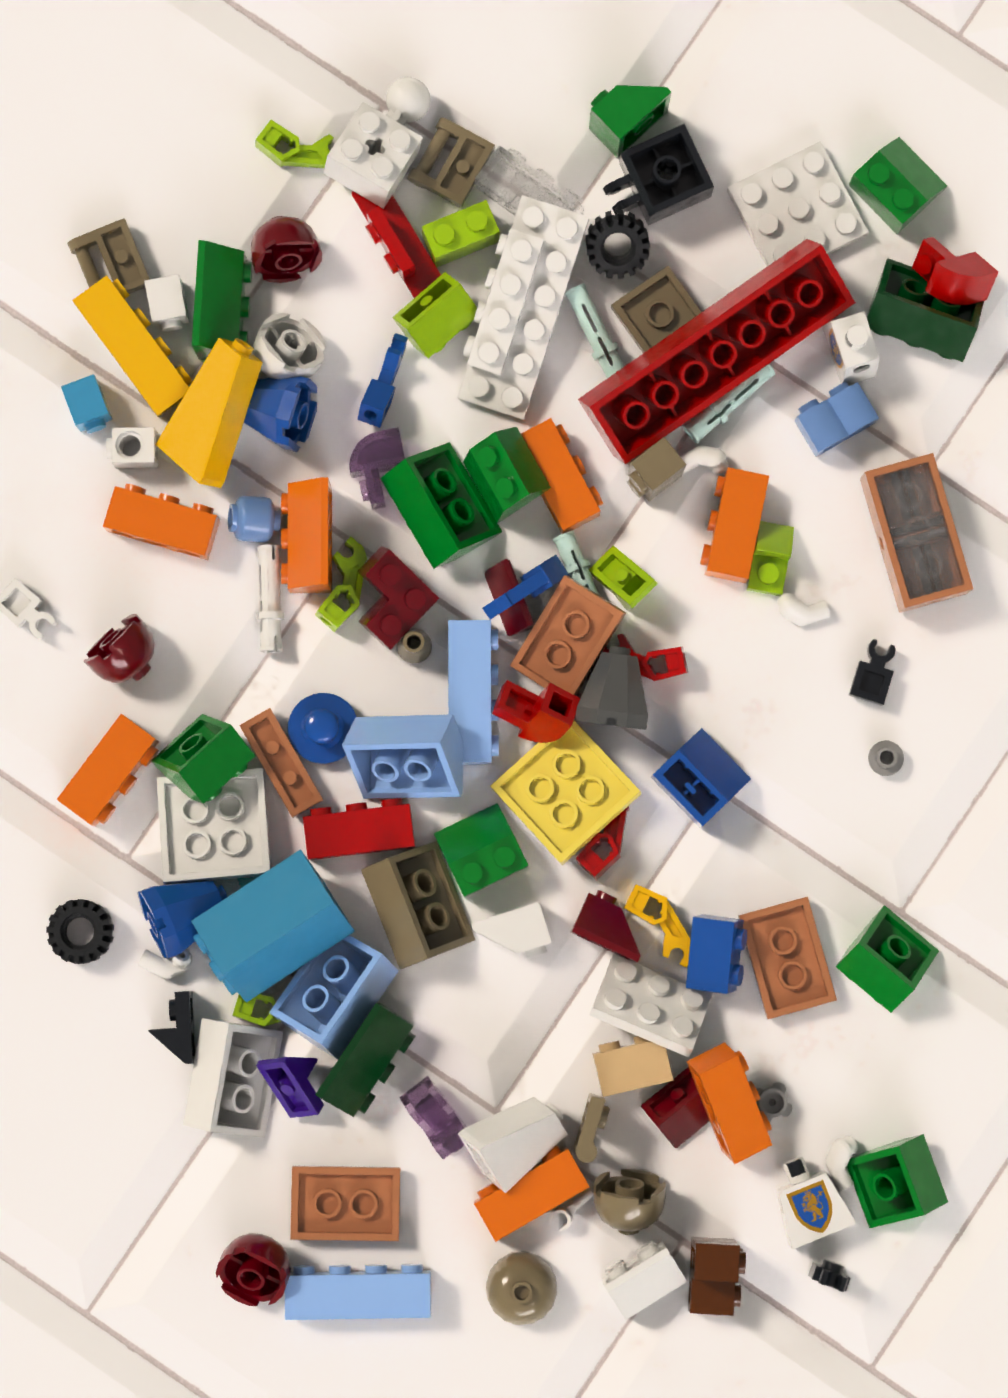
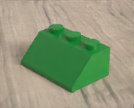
M198 240L192 347L199 360H206L218 338L230 341L238 338L248 343V331H243V317L249 318L250 297L245 296L246 283H252L253 264L252 262H247L244 251L206 240Z
M450 442L405 458L380 478L433 569L462 557L502 533L501 528L495 521Z

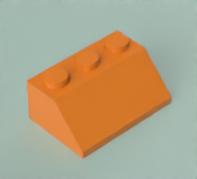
M320 477L288 483V493L281 494L282 514H288V528H281V548L288 549V563H281V584H288L289 593H331L332 487L329 478Z

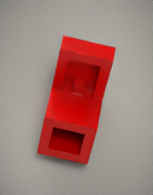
M934 237L923 239L912 269L928 282L925 289L927 293L939 300L956 305H970L987 300L999 272L976 252L956 257Z
M507 680L501 687L492 714L519 727L518 737L540 743L553 742L560 739L572 726L580 698L552 683H549L538 696Z

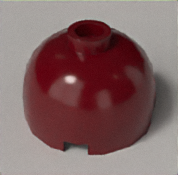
M277 216L264 223L253 235L251 260L255 273H261L263 280L273 283H286L301 279L298 272L305 271L308 268L310 273L316 270L322 262V249L315 232L305 221L295 217Z
M132 614L121 620L125 627L122 629L118 628L117 630L111 628L86 654L88 658L84 659L83 662L101 679L112 683H122L130 678L138 681L151 669L148 662L154 655V638L148 626L137 614Z
M249 1233L234 1239L225 1248L215 1273L216 1278L219 1276L223 1282L222 1290L235 1301L248 1306H258L259 1301L266 1302L270 1300L268 1305H271L283 1296L290 1277L291 1267L288 1254L279 1242L263 1234Z

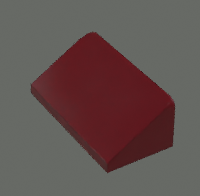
M508 559L502 560L485 571V578L494 600L519 584L512 564ZM524 598L499 614L508 636H514L530 630L534 624Z

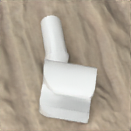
M588 1188L566 1207L559 1206L554 1209L550 1220L558 1213H562L567 1217V1222L559 1228V1231H564L570 1226L573 1215L593 1196V1191Z

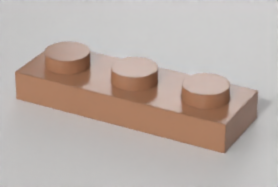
M271 708L239 725L292 818L324 801Z

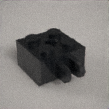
M684 123L622 152L619 165L624 176L608 183L603 188L605 195L609 196L630 187L633 196L617 202L612 207L614 214H617V210H623L625 213L639 207L647 225H651L711 198L714 185ZM664 170L667 175L673 173L672 179L666 180L661 178L660 172Z

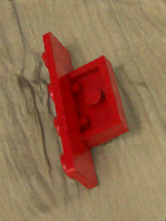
M352 191L351 194L354 201L368 222L365 229L375 245L379 242L387 253L383 258L392 274L399 273L411 295L415 298L441 276L440 272L393 195L383 209Z

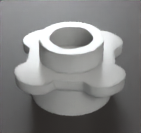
M775 1082L770 1088L764 1090L757 1088L760 1100L756 1103L759 1111L762 1110L765 1113L769 1122L774 1117L780 1115L787 1117L791 1114L792 1105L787 1102L784 1084ZM774 1099L775 1105L770 1106L769 1100Z

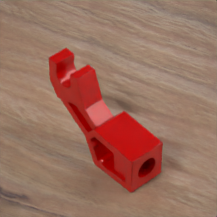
M625 634L617 635L619 640L618 647L631 648L630 655L638 657L641 676L653 681H659L689 673L683 647L650 651L644 656L635 652ZM608 646L605 647L603 652L609 653ZM665 655L668 672L663 674L661 672L656 673L653 666L649 664L651 658L657 659L659 656Z
M629 806L604 828L603 833H598L576 857V862L596 881L621 858L620 853L627 812L630 810ZM602 841L608 842L609 847L613 850L604 861L594 852L597 847L601 846Z

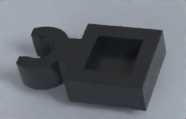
M873 639L867 647V655L870 661L869 663L858 662L848 696L883 706L894 671L884 667L894 657L896 648L895 645L891 644L888 647L887 654L880 656L875 651L877 640Z
M826 1259L823 1260L822 1265L813 1262L808 1274L812 1280L818 1281L819 1284L830 1286L841 1292L847 1291L851 1279L847 1274L842 1273L844 1266Z

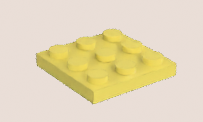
M575 720L570 729L560 739L546 743L538 742L490 785L492 790L561 865H564L641 795V791Z

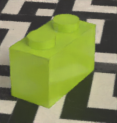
M487 200L421 226L422 237L436 267L496 244L500 239V231Z
M444 272L392 318L405 336L408 337L413 347L429 359L434 353L441 351L446 343L456 334L471 325L477 306L463 286Z

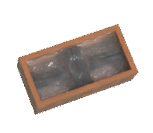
M930 453L864 472L860 482L899 613L966 595L972 591L973 585L934 454Z

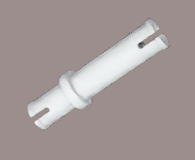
M272 545L257 546L259 612L256 613V621L260 623L259 650L262 653L266 651L267 653L282 652L281 620H284V612L281 611L280 546L274 545L273 548Z

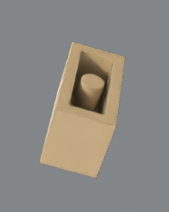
M639 1036L633 1037L635 1044L622 1047L619 1040L598 1045L600 1052L592 1054L602 1096H610L674 1081L666 1048Z

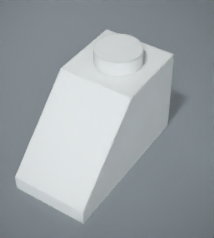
M539 902L471 923L474 932L517 954L525 952L527 958L546 953L545 945L552 943Z

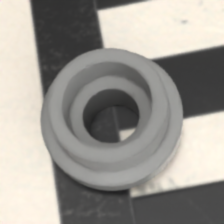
M884 740L872 746L868 754V763L875 773L881 776H890L901 769L904 763V754L898 744ZM884 751L891 753L893 757L889 765L883 764L880 760V755Z

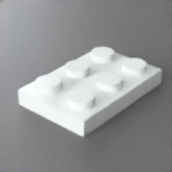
M613 953L589 1016L689 1057L693 1051L712 995L701 990L688 989L685 983Z

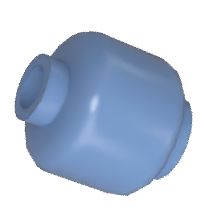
M240 496L235 504H230L228 530L229 532H234L235 538L239 541L268 542L273 535V531L280 530L281 512L274 509V504L270 498Z

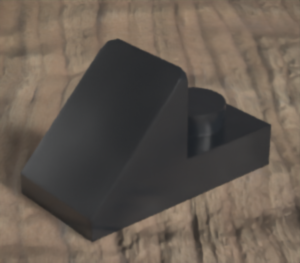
M193 991L174 992L175 999L169 1000L170 1021H176V1028L150 1029L148 1032L182 1062L193 1064L196 1053Z

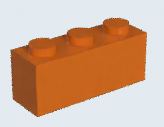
M550 418L521 433L551 487L541 494V497L561 534L572 531L599 517L601 512L599 506L603 505L602 499L594 485L588 488L582 475L587 472L579 456L575 455L572 457L567 449L566 444L570 443V440L561 424L555 426Z
M730 467L727 468L725 476L718 475L714 496L720 497L718 510H711L707 526L708 531H713L711 545L704 544L700 565L706 566L704 575L745 584L748 581L769 475Z
M126 484L125 488L114 487L103 527L107 532L209 560L220 523L218 516L213 514V508L198 503H193L192 508L179 504L180 499L163 493L159 494V498L145 495L146 489L132 484Z
M120 714L56 800L92 826L96 827L99 822L105 824L116 809L112 804L120 793L124 796L127 795L137 782V778L134 775L141 765L147 767L158 754L159 750L155 747L159 741L126 716Z
M724 1042L686 1061L720 1149L734 1165L772 1146L768 1131L772 1130L770 1122L762 1110L759 1111L756 1102L760 1100V1096L752 1081L747 1080L745 1072L749 1070V1067L740 1051L734 1052Z
M558 1145L555 1146L541 1159L542 1162L535 1165L507 1193H504L493 1183L477 1192L480 1198L474 1201V1205L495 1242L590 1187L568 1147L560 1150Z

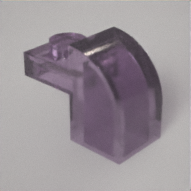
M399 427L377 431L365 436L357 443L350 457L349 470L351 478L365 476L366 480L359 481L363 502L370 501L372 510L386 507L379 473L390 471L405 459Z
M426 1076L399 1097L409 1115L425 1132L435 1151L443 1160L451 1153L457 1152L463 1147L464 1143L458 1133L466 1128L467 1125L429 1076Z

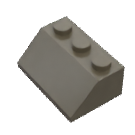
M437 841L388 857L361 869L400 970L475 941Z

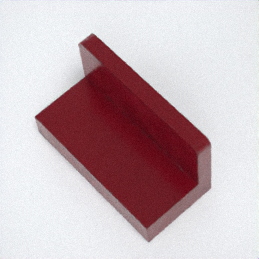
M689 1067L673 1079L674 1081H670L641 1105V1108L674 1148H678L709 1122Z

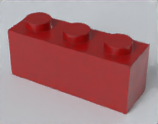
M402 798L382 800V807L367 809V802L346 805L345 812L332 813L331 807L310 809L311 816L303 817L308 860L415 848L411 805L403 804Z

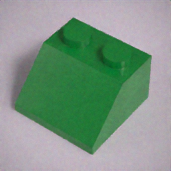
M616 85L610 92L605 89L591 102L593 107L590 112L589 129L618 158L622 152L633 145L668 112L672 92L668 87Z
M900 137L876 152L853 174L849 186L896 234L905 228L947 188V185Z
M517 427L492 433L469 449L463 461L497 523L503 521L551 488Z
M202 714L154 757L151 762L189 798L204 804L215 799L221 793L222 786L231 778L242 774L247 769L248 762L255 755L231 724Z
M498 803L434 833L464 898L529 866Z
M884 905L849 946L836 965V968L869 994L877 1003L892 1013L915 990L939 950Z
M924 1134L894 1141L853 1156L847 1165L869 1228L923 1216L948 1203Z

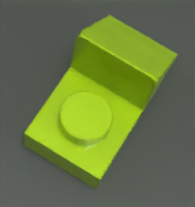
M760 521L746 590L776 596L783 594L788 561L792 554L794 527Z
M612 546L589 569L592 576L612 592L626 610L635 607L658 584L655 579L615 546Z

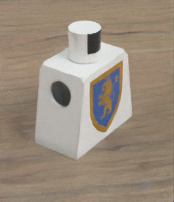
M864 311L830 321L822 326L840 383L847 381L848 385H852L876 377L879 354ZM864 365L863 368L855 370L856 368Z
M803 1157L783 1164L790 1184L776 1189L787 1242L792 1250L856 1224L854 1217L826 1172L820 1171L810 1175Z

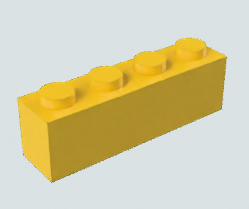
M106 275L72 301L153 412L159 417L183 399L189 389L188 385L193 381L181 365L177 368L172 365L167 358L172 352L163 339L159 336L154 340L146 328L151 323L138 307L133 311L125 301L130 295L118 279L111 282Z

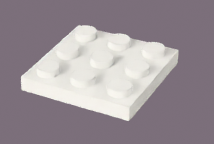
M821 141L727 188V192L766 267L806 239L822 244L829 255L867 236L869 233Z
M263 768L246 769L239 776L231 778L222 786L221 793L215 799L204 804L189 798L167 777L156 778L164 885L257 877L271 869Z

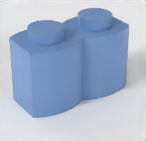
M847 381L843 382L828 392L831 397L819 403L817 399H813L798 409L801 414L796 417L794 422L815 457L878 421L877 413L858 382L851 386L848 385Z

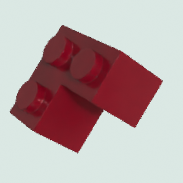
M383 546L357 571L382 595L358 622L383 646L390 650L439 599L390 549Z

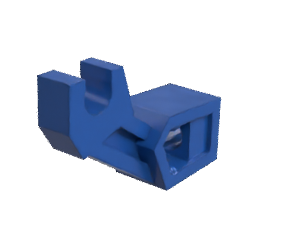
M397 333L394 334L391 347L387 349L378 380L371 379L361 401L357 420L381 428L396 387L392 385L403 359L408 337Z
M554 555L521 576L522 582L482 609L491 620L529 594L535 598L560 582L564 575L569 576L557 555Z

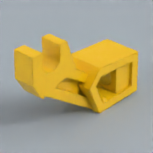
M635 884L623 909L651 925L659 924L665 934L662 956L668 958L672 949L679 948L683 952V958L679 965L687 968L691 939L667 897ZM650 897L655 899L657 903H661V911L659 912L661 917L656 920L653 915L648 916L643 913Z

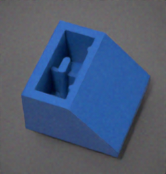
M703 728L692 736L651 776L656 784L699 828L703 827L751 780Z

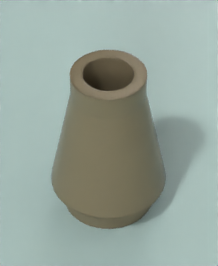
M410 629L397 643L398 654L408 663L423 662L428 658L432 650V642L429 635L421 629ZM416 638V640H420V646L416 649L409 648L407 645L409 639Z

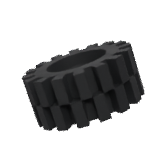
M611 210L605 212L606 217L601 218L599 215L595 218V224H590L588 228L586 249L591 266L595 265L596 271L599 274H602L603 271L606 272L607 278L612 279L613 274H618V279H624V274L628 272L631 277L636 274L635 269L638 267L641 270L645 266L644 260L649 258L650 242L647 229L644 228L642 220L640 218L636 220L635 214L631 212L627 216L624 215L623 210H617L615 215H612ZM614 233L627 235L631 240L629 251L621 256L609 254L604 248L607 237Z
M78 899L67 901L64 905H59L55 909L56 912L53 915L51 914L49 918V926H46V933L49 935L47 941L52 946V951L55 955L60 956L66 962L86 964L100 959L101 955L106 954L110 943L113 942L112 931H114V924H111L110 919L112 918L101 905L93 901ZM80 917L89 920L94 928L93 938L83 946L73 944L67 936L69 923Z

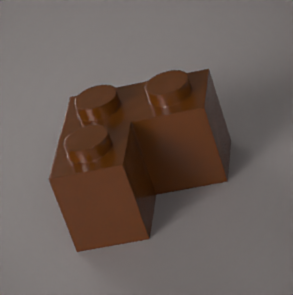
M691 1237L688 1311L690 1313L734 1316V1307H740L741 1285H736L735 1283H738L739 1274H745L746 1252H743V1248H740L735 1239Z

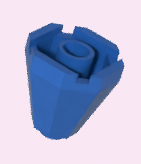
M301 376L287 379H257L244 423L281 448L298 452L301 447L296 443L298 441L305 443L309 438L317 412V402L311 401V393L317 394V385L311 379Z
M213 881L151 886L137 892L146 921L149 920L152 929L149 930L162 956L167 959L182 953L195 942L193 936L198 932L191 920L228 897L223 886L219 885L216 887Z

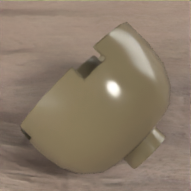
M621 1169L622 1176L611 1178L610 1171L602 1173L594 1181L593 1197L595 1208L603 1222L617 1229L621 1234L634 1235L658 1221L664 1209L666 1199L665 1181L660 1184L658 1175L644 1170Z
M526 1251L511 1252L499 1259L490 1269L486 1281L487 1300L493 1312L502 1320L515 1325L533 1324L544 1318L554 1306L557 1296L556 1276L550 1265L539 1255Z

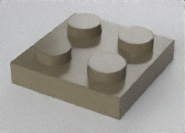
M669 265L611 304L612 311L642 353L702 313Z

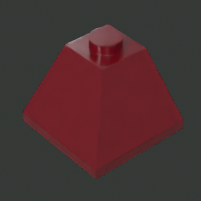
M600 890L597 891L596 895L588 893L570 933L630 961L638 962L641 955L622 908L615 905L617 898Z

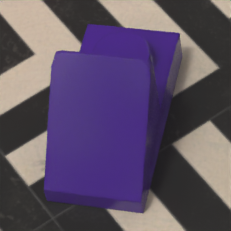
M282 1057L259 1060L256 1065L290 1118L319 1115L324 1106L321 1099L315 1095L316 1091L307 1079L318 1061L317 1058Z

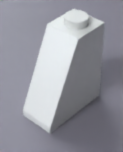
M531 1097L470 1125L458 1133L484 1177L504 1193H507L568 1134L560 1122L563 1116L559 1110L551 1103L544 1105L535 1097Z

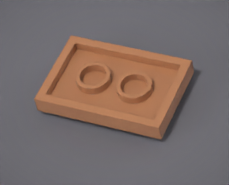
M564 575L510 666L543 688L552 683L576 696L598 661L601 652L604 651L626 615V612L570 576Z
M808 897L738 915L739 919L744 920L743 929L747 930L746 947L767 1019L837 1001Z
M292 1166L290 1240L399 1241L401 1167Z

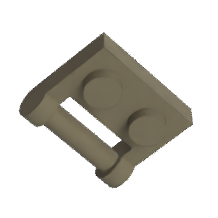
M440 117L435 126L437 131L416 169L412 168L409 172L407 179L414 185L425 188L462 208L492 155L495 144L446 118ZM448 138L457 139L437 178L434 179L428 174Z
M125 218L78 236L67 243L71 254H75L89 288L101 280L88 250L96 244L99 247L112 281L118 279L129 294L145 288L144 281L150 280Z
M589 1093L574 1144L575 1154L583 1163H590L595 1160L597 1156V1148L594 1144L597 1128H605L610 1108L604 1105L605 1098Z

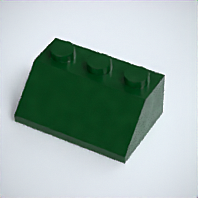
M887 258L866 316L870 329L878 335H888L902 340L909 346L933 351L945 359H955L963 362L978 329L984 301L970 305H956L939 300L925 291L928 282L911 266Z
M376 1002L315 1095L352 1117L356 1115L358 1110L365 1114L376 1097L371 1093L378 1080L385 1084L396 1067L391 1063V1060L398 1050L405 1053L416 1035L411 1033L414 1025L380 1002Z

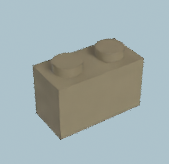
M663 437L630 463L627 474L630 479L627 483L637 497L641 498L644 495L648 501H651L682 477L686 463L667 439Z

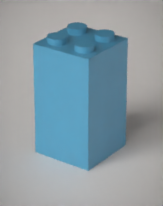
M301 849L191 920L198 932L193 938L203 954H207L211 960L209 966L220 982L223 981L231 995L238 992L246 1003L355 932L327 885Z

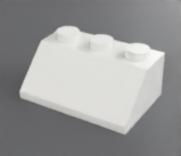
M202 1018L183 1125L208 1132L265 1138L273 1091L256 1065L259 1060L279 1058L283 1031Z

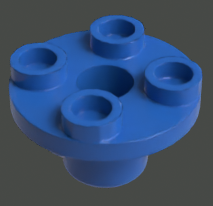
M330 693L310 695L301 700L291 712L288 721L290 742L295 751L310 762L317 764L337 762L346 756L342 744L357 716L350 704L337 695Z

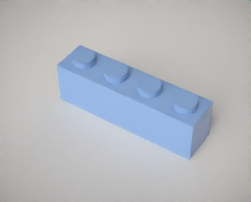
M448 620L449 714L454 715L463 740V765H492V756H499V735H492V721H499V717L492 714L497 700H491V686L498 685V664H491V650H498V629H491V620Z
M385 1264L365 1265V1271H351V1265H330L329 1271L315 1272V1266L312 1265L293 1266V1272H290L285 1289V1320L431 1317V1270H423V1264H402L401 1270L387 1271V1265Z

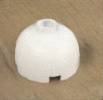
M289 313L273 314L264 320L253 347L254 355L263 362L261 371L268 378L287 379L300 376L309 378L318 370L325 358L323 351L326 348V344L319 330L304 318L300 322L290 319L291 314Z

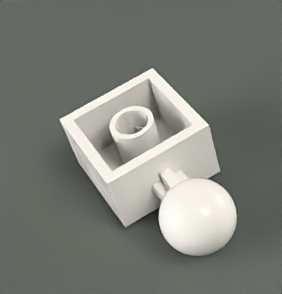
M412 77L396 80L389 87L386 95V104L389 110L386 115L362 101L327 155L323 173L384 209L418 156L423 137L404 125L420 120L428 112L431 98L426 85Z

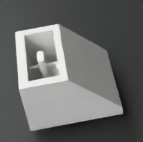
M651 1240L635 1251L637 1257L625 1263L621 1259L604 1270L606 1276L602 1278L603 1285L625 1320L687 1282L663 1241L656 1244L654 1240Z

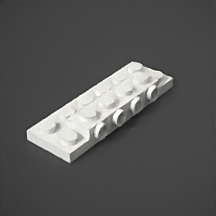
M524 195L521 196L512 228H510L508 235L501 234L495 254L501 255L498 268H490L486 279L485 288L490 289L487 302L480 301L476 310L474 322L479 323L476 337L469 335L464 348L463 356L469 357L457 396L458 399L523 420L525 419L587 228L589 216Z

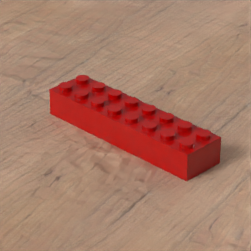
M806 239L581 396L578 401L612 455L624 464H627L856 302L822 244Z

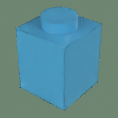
M94 374L61 386L75 426L80 432L84 430L87 433L100 431L107 426L106 422L113 420L100 383Z

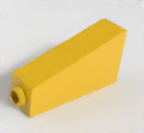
M218 338L155 444L199 484L221 488L225 482L263 363L252 354L254 348L238 338H235L234 341Z

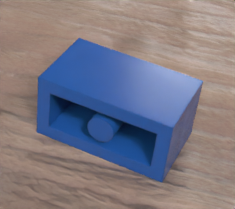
M706 914L693 917L686 988L723 994L737 991V986L742 984L744 967L739 964L741 950L745 949L747 943V930L743 929V919Z

